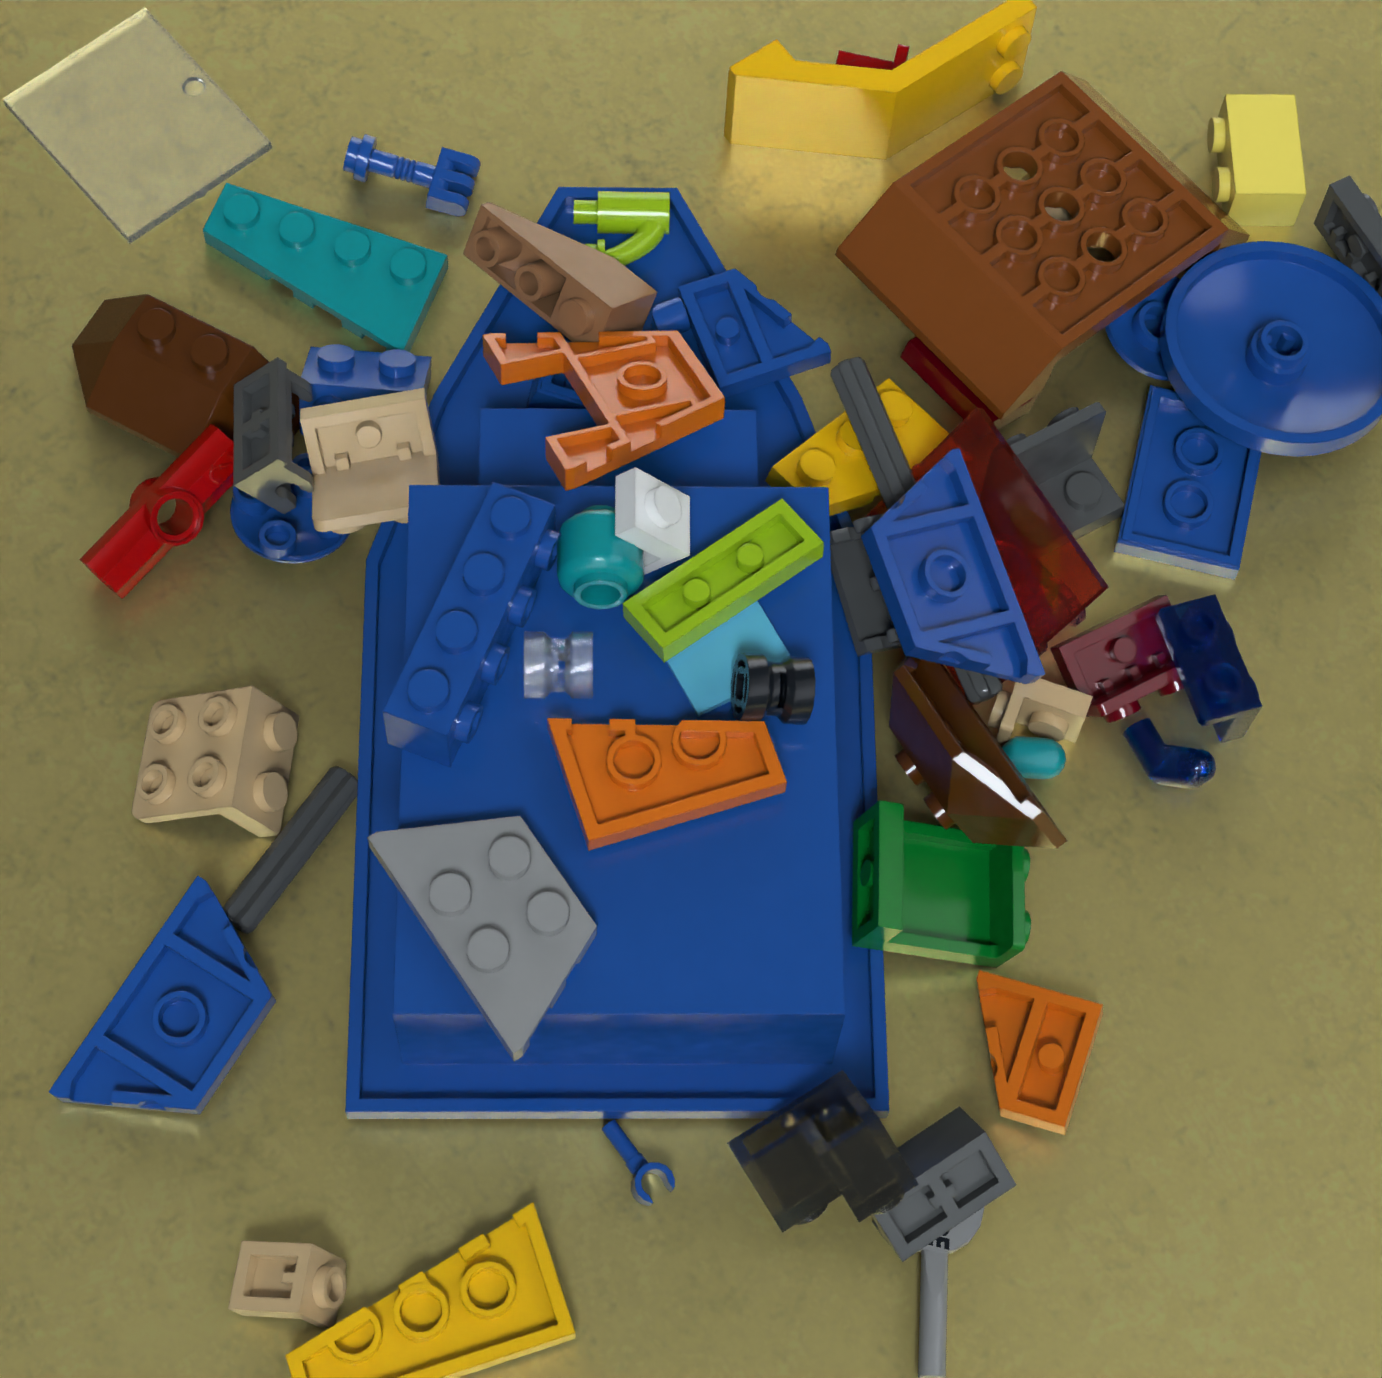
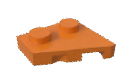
M979 970L977 986L1000 1117L1066 1135L1103 1016V1004Z

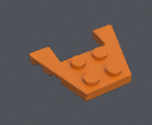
M678 330L599 332V342H566L561 332H537V343H506V333L483 335V356L501 385L563 373L597 426L545 437L546 460L565 491L578 488L724 418V395Z

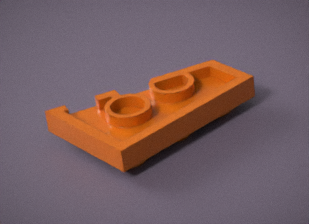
M547 718V729L588 851L778 795L786 791L787 781L765 721L681 720L678 725H636L635 719H609V724H572V718Z

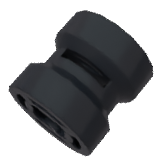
M739 654L735 661L731 680V708L734 718L737 721H761L765 716H776L783 724H807L813 710L816 680L812 660L809 657L787 656L781 662L768 661L763 654Z

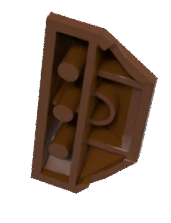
M149 294L104 300L72 344L88 413L177 458L210 424L219 428L227 437L234 441V384L269 363L253 346ZM291 393L292 404L295 406V417L292 419V433L295 436L299 430V397Z
M905 656L893 673L889 728L903 747L894 756L916 786H919L924 781L927 783L932 792L925 796L923 800L939 823L946 830L956 823L973 843L1057 849L1067 842V839L973 705L967 700L966 695L943 664Z

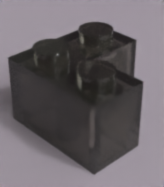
M843 1070L727 1143L782 1233L794 1225H803L815 1220L826 1210L828 1203L840 1196L847 1203L857 1220L861 1222L872 1214L878 1215L891 1210L901 1202L906 1192L919 1185L881 1120Z

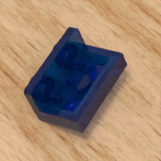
M1216 595L1161 608L1156 616V621L1198 723L1202 726L1213 724L1220 743L1244 737L1262 708L1256 684L1247 671L1236 645L1233 630L1226 621Z

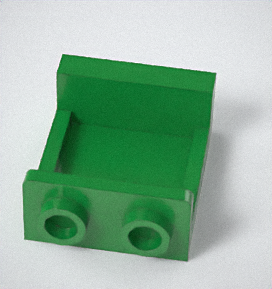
M879 800L853 822L852 946L986 967H999L1022 952L1030 936L1031 918L1029 912L1025 910V881L1030 870L1028 850L1024 846L973 843L961 829L948 828L946 830L943 826L904 820V804Z

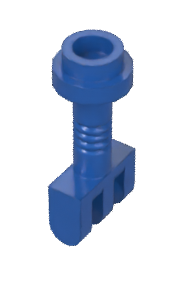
M365 134L363 139L351 137L343 171L353 173L354 180L365 183L370 172L390 178L395 177V179L402 181L406 180V182H412L415 185L429 188L426 208L458 217L464 216L467 213L469 200L466 197L471 196L475 186L473 178L478 175L481 162L475 156L442 147L437 165L435 166L420 161H410L409 158L405 159L402 156L399 157L392 153L377 150V137Z

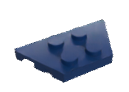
M960 448L952 449L862 534L861 539L906 656L1022 684L1033 683L1046 673Z
M197 876L49 1090V1093L54 1097L67 1103L189 1114L202 1113L276 1003V999L206 880Z

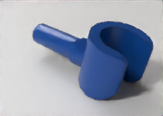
M679 297L654 306L651 322L652 331L678 330L679 333L690 330L689 318L684 304Z
M616 1120L608 1122L602 1128V1131L626 1162V1167L633 1175L631 1192L638 1203L645 1206L653 1204L652 1199L643 1190L641 1185L642 1177L645 1174L653 1173L658 1175L667 1190L673 1191L675 1178L672 1171L666 1165L659 1162L648 1163Z

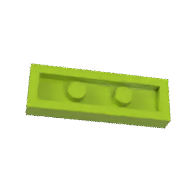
M782 498L622 603L624 618L665 663L822 558L824 542Z

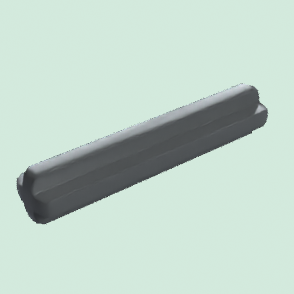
M338 766L329 769L228 899L223 909L234 928L245 934L254 931L357 797L358 780L351 773Z

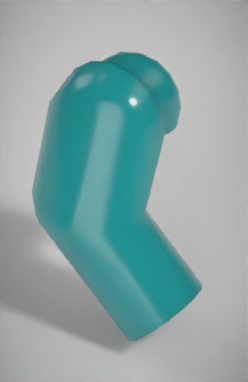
M1015 736L1002 746L1023 778L1052 779L1064 769L1066 762L1065 751L1055 740Z

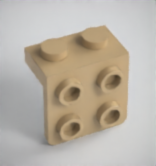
M425 388L300 409V423L314 480L312 520L316 531L349 534L359 531L370 524L388 521L408 523L409 485H440L438 451Z
M254 686L183 696L156 702L149 714L132 805V815L143 823H155L220 814L258 837L279 835L284 807L288 797L287 789L294 746L297 741L299 715Z

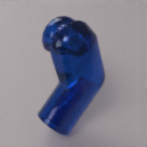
M1150 718L1142 719L1132 724L1123 733L1147 776L1156 784L1194 789L1211 781L1215 775L1216 762L1208 751L1191 747L1166 745Z

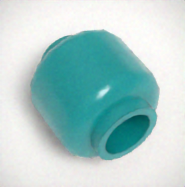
M607 505L590 506L581 513L573 515L562 524L558 531L561 533V537L557 541V576L560 587L569 596L575 598L580 605L587 608L610 609L624 603L626 598L638 591L644 580V550L615 536V508Z

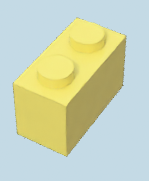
M1225 94L1218 118H1210L1207 130L1209 153H1217L1218 167H1215L1212 178L1213 201L1215 203H1222V210L1239 226H1294L1307 194L1295 94Z

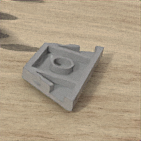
M521 816L375 832L368 837L370 849L515 1062L525 1054L530 1046V1038L549 1007L553 1008L566 986V979L575 964L581 962L595 939L597 925Z

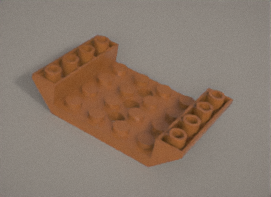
M1060 71L893 182L840 244L835 256L1002 420L1044 389L1057 361L1196 261L1198 262L1207 255L1222 248L1246 243L1250 235L1087 81ZM1003 167L1022 168L1030 175L1031 179H1014L1004 171ZM1045 207H1061L1070 213L1072 219L1069 221L1057 220L1047 213ZM1087 247H1103L1113 255L1115 260L1111 262L1097 260L1090 255Z

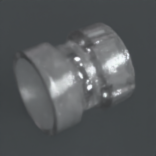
M524 632V699H545L551 692H566L572 699H593V632H571L566 638H551L546 632ZM559 661H565V669H559Z

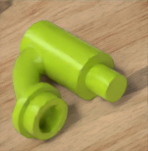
M598 191V200H574L573 224H597V233L634 234L622 243L605 250V239H597V244H585L614 257L624 266L650 253L661 242L664 234L669 235V192Z

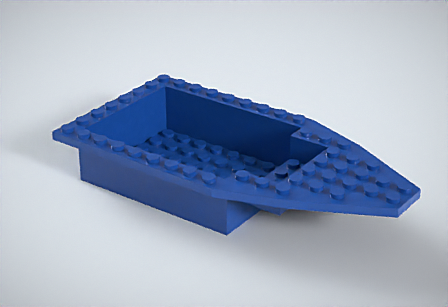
M558 187L537 222L539 225L584 245L597 244V239H605V250L622 243L634 234L597 233V224H573L574 200H598V191L670 193L669 235L664 234L661 242L650 253L625 266L658 292L642 331H652L651 322L654 306L678 297L679 286L726 271L677 188ZM499 285L435 391L428 407L438 451L440 485H409L408 523H398L396 521L382 522L366 558L345 1108L347 1119L887 1118L889 1114L883 951L852 946L853 822L878 802L872 654L857 657L831 570L830 531L854 527L848 511L829 516V487H771L765 482L773 465L816 433L802 397L790 377L726 397L723 419L578 488L565 491L546 460L545 437L597 425L587 409L526 408L532 379L506 385L499 383L483 356L484 334L506 333V343H537V332H559L502 285ZM691 328L689 331L680 333L709 374ZM562 334L566 342H572ZM555 374L553 384L563 386L565 376ZM634 467L690 496V556L645 574L638 591L626 598L625 601L783 498L824 542L822 558L757 600L790 656L809 657L812 660L815 671L814 706L807 724H783L776 716H765L761 720L765 721L787 781L784 793L588 851L547 729V718H572V724H609V719H635L636 725H678L681 720H737L733 716L731 701L698 717L668 664L659 658L624 618L623 604L610 609H592L580 605L575 598L569 596L559 585L557 558L550 571L542 570L534 587L537 594L529 619L523 628L516 626L507 645L510 647V654L504 673L497 685L489 684L480 705H483V713L477 731L469 744L462 742L451 768L388 744L383 709L492 482L555 504L557 532L567 519L577 513H581L587 507L607 505L615 508L616 476ZM521 816L597 925L595 939L581 962L575 964L566 979L564 990L553 1008L549 1007L530 1038V1046L525 1054L515 1062L370 849L368 837L375 832Z

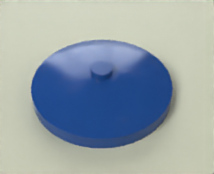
M1257 241L1235 244L1215 251L1193 265L1179 280L1173 290L1161 322L1159 341L1161 358L1168 379L1177 395L1186 407L1209 428L1221 436L1252 450L1280 456L1303 457L1330 453L1353 444L1368 434L1381 420L1382 298L1354 270L1340 261L1311 248L1284 242Z

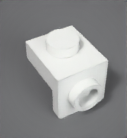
M634 467L616 476L615 536L644 550V575L690 556V496Z

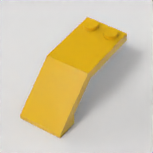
M1007 0L893 70L795 60L776 39L729 67L724 137L730 144L887 160L994 93L1001 95L1010 91L1020 81L1024 73L1023 67L1028 45L1032 38L1031 32L1037 6L1031 0Z

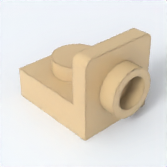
M1041 678L1029 684L1016 682L1012 693L1004 690L998 693L987 725L999 729L996 740L1001 747L1009 741L1015 722L1028 726V729L1040 738H1048L1055 741L1065 739L1076 743L1093 696Z
M242 1240L228 1309L242 1316L302 1319L321 1328H330L336 1324L338 1309L346 1294V1261L312 1243Z

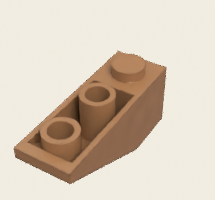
M490 202L481 204L463 252L464 256L572 342H599V332L642 331L658 293L614 257Z

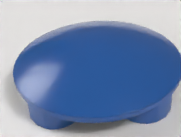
M308 453L299 454L293 458V463L304 468L313 476ZM291 484V493L296 496V508L286 514L275 510L233 486V497L230 505L233 529L247 548L263 558L287 564L312 562L337 550L350 535V533L336 534L332 531H316L312 520V492L303 491L295 484Z

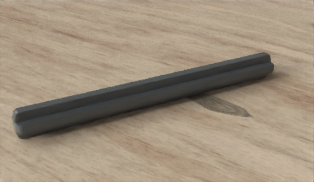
M861 357L846 359L839 362L831 370V378L888 510L917 482L865 360ZM954 667L969 702L979 703L986 701L1002 691L1003 684L1000 678Z

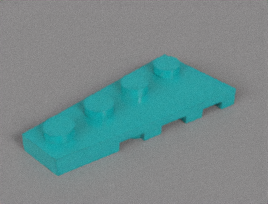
M229 183L225 184L203 228L205 243L265 280L273 278L291 289L293 297L311 308L317 305L340 319L342 327L361 339L366 335L384 346L386 351L400 349L410 352L448 270V256L446 254Z

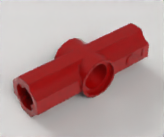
M210 424L160 477L146 479L136 487L131 495L130 508L79 560L110 590L123 599L173 546L187 544L198 535L203 526L204 514L233 485L234 441L227 437L219 428ZM175 499L176 508L172 517L166 522L158 524L157 515L161 506L168 500Z

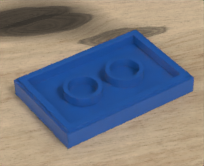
M1150 385L1145 401L1124 501L1125 507L1120 520L1114 552L1235 580L1240 568L1262 452L1239 445L1209 428L1186 407L1176 391Z

